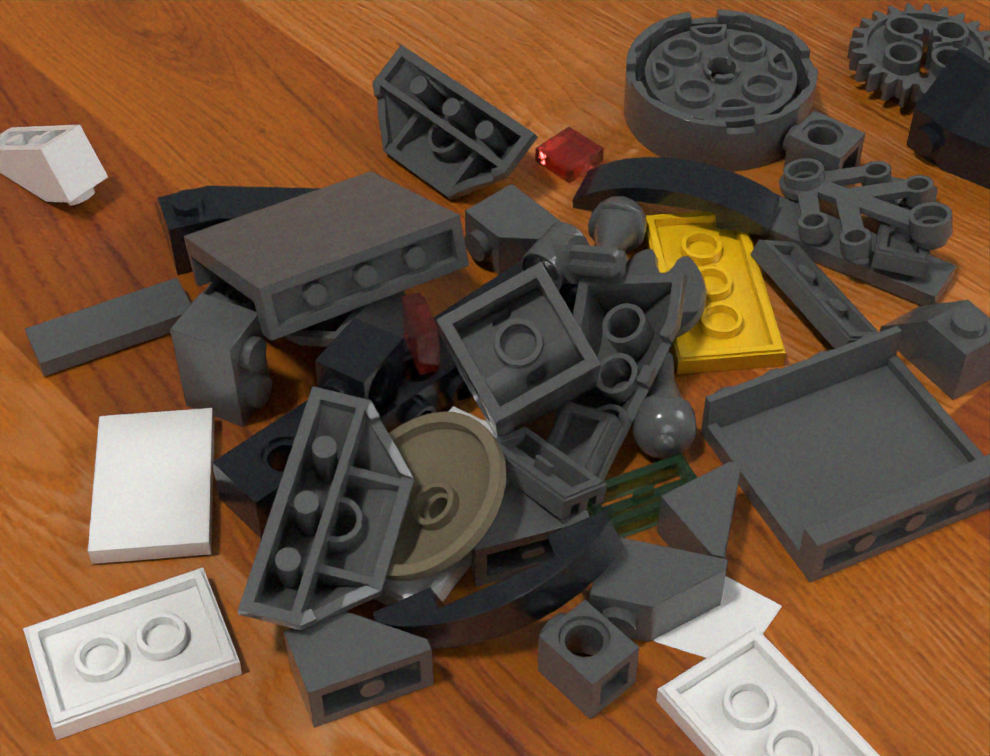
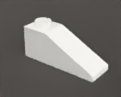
M80 125L11 127L0 134V173L46 202H67L70 206L79 204L95 194L93 187L108 178Z

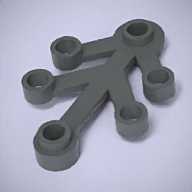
M802 158L788 163L784 167V174L779 180L781 193L799 204L801 216L798 218L799 238L805 243H821L830 236L829 217L827 214L820 212L819 199L836 204L842 232L839 235L840 253L849 260H861L872 253L871 232L864 228L861 214L909 231L910 237L915 241L916 245L927 250L943 247L953 233L952 210L945 204L933 202L934 181L928 176L915 175L905 180L892 182L891 166L883 161H872L863 166L825 171L820 161ZM861 183L862 185L860 187L853 188L843 187L845 185ZM903 198V202L906 205L914 208L908 210L885 201Z

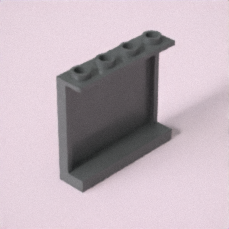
M371 171L184 236L196 285L202 286L222 278L254 301L262 334L271 341L469 266L459 214Z
M898 326L876 334L864 335L852 343L830 351L818 352L809 359L782 369H772L760 377L733 387L721 388L714 394L705 397L701 435L723 465L728 462L742 463L738 486L809 583L990 508V454L986 456L982 454L896 355L902 330Z

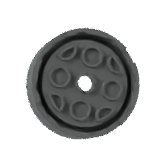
M717 10L716 17L691 19L690 12L673 15L654 23L637 36L627 55L623 111L628 128L644 147L660 157L696 161L732 172L763 167L786 156V152L783 151L785 136L793 125H800L812 113L818 70L814 68L809 58L811 50L796 34L774 21L757 15L739 11Z

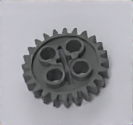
M906 3L905 11L900 12L891 5L888 6L887 15L875 10L873 11L872 19L862 18L860 27H854L847 58L850 59L849 70L856 71V82L867 81V92L882 90L881 100L886 101L896 97L899 98V107L903 108L909 101L916 102L917 105L957 50L965 46L990 63V31H979L981 23L979 21L965 23L964 13L957 14L954 17L949 16L947 7H943L937 13L932 12L929 4H924L921 11L915 10L910 3ZM923 35L928 37L925 78L919 76L923 42L921 40Z

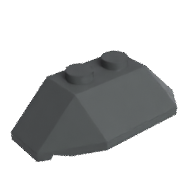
M403 45L399 46L372 82L374 96L377 98L378 120L384 152L452 201L508 178L538 138L535 133Z
M312 386L238 608L239 615L303 630L382 595L414 486V478L393 439L382 424L380 416L371 400Z

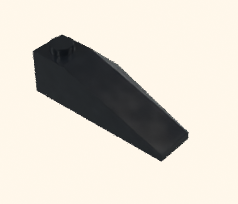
M964 46L957 50L915 106L906 145L942 171L990 189V63Z
M204 186L157 197L155 202L156 212L177 275L193 272L184 240L185 235L321 188Z

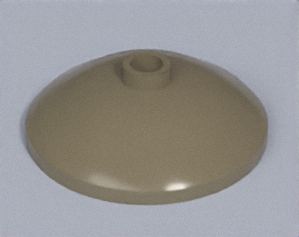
M436 412L426 414L402 424L389 433L414 478V486L386 579L413 581L444 571L462 559L477 545L490 528L498 513L506 486L504 454L496 438L484 425L474 418L461 413Z

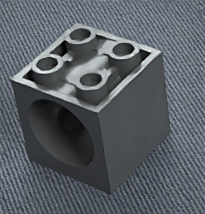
M542 262L436 319L445 349L496 438L528 425L562 406L566 401H570L597 386L601 363Z

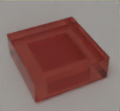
M567 127L535 148V161L566 182L571 183L588 172L589 169L603 162L604 148L571 127Z
M421 292L402 296L404 337L419 375L437 371L438 366H440L439 330L427 301L421 295Z

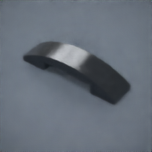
M665 157L628 158L589 169L572 200L573 208L592 211L600 202L607 198L624 196L636 202L714 212L717 229L765 236L779 205V195L742 175L705 163Z
M604 510L547 535L555 557L447 605H444L432 588L429 587L373 612V615L378 623L427 639L431 649L453 648L484 642L524 628L565 605L602 574L613 562L624 545L607 511Z

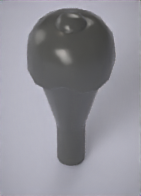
M612 196L600 202L593 210L588 222L589 236L594 240L596 246L616 248L617 250H623L626 254L642 244L647 231L646 215L642 207L633 199L624 196Z
M669 352L631 425L633 438L638 447L651 457L659 459H670L683 454L692 445L697 431L695 411L690 403L682 398L674 381V357Z

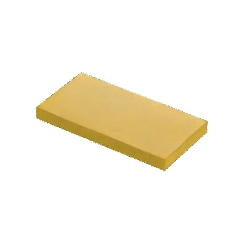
M694 211L646 215L647 231L644 241L646 249H652L658 258L660 273L668 272L679 258L683 256L690 257L701 272L707 289L705 309L699 321L688 332L676 337L670 347L677 375L784 366L786 352L759 264L750 255L754 249L750 234L717 229L714 212Z

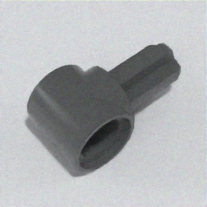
M557 222L552 224L522 257L520 268L521 272L542 262L556 288L559 290L565 283L579 284L580 276L618 280L626 273L625 265L628 258L623 250L611 247L590 246L586 237L579 229L565 222Z

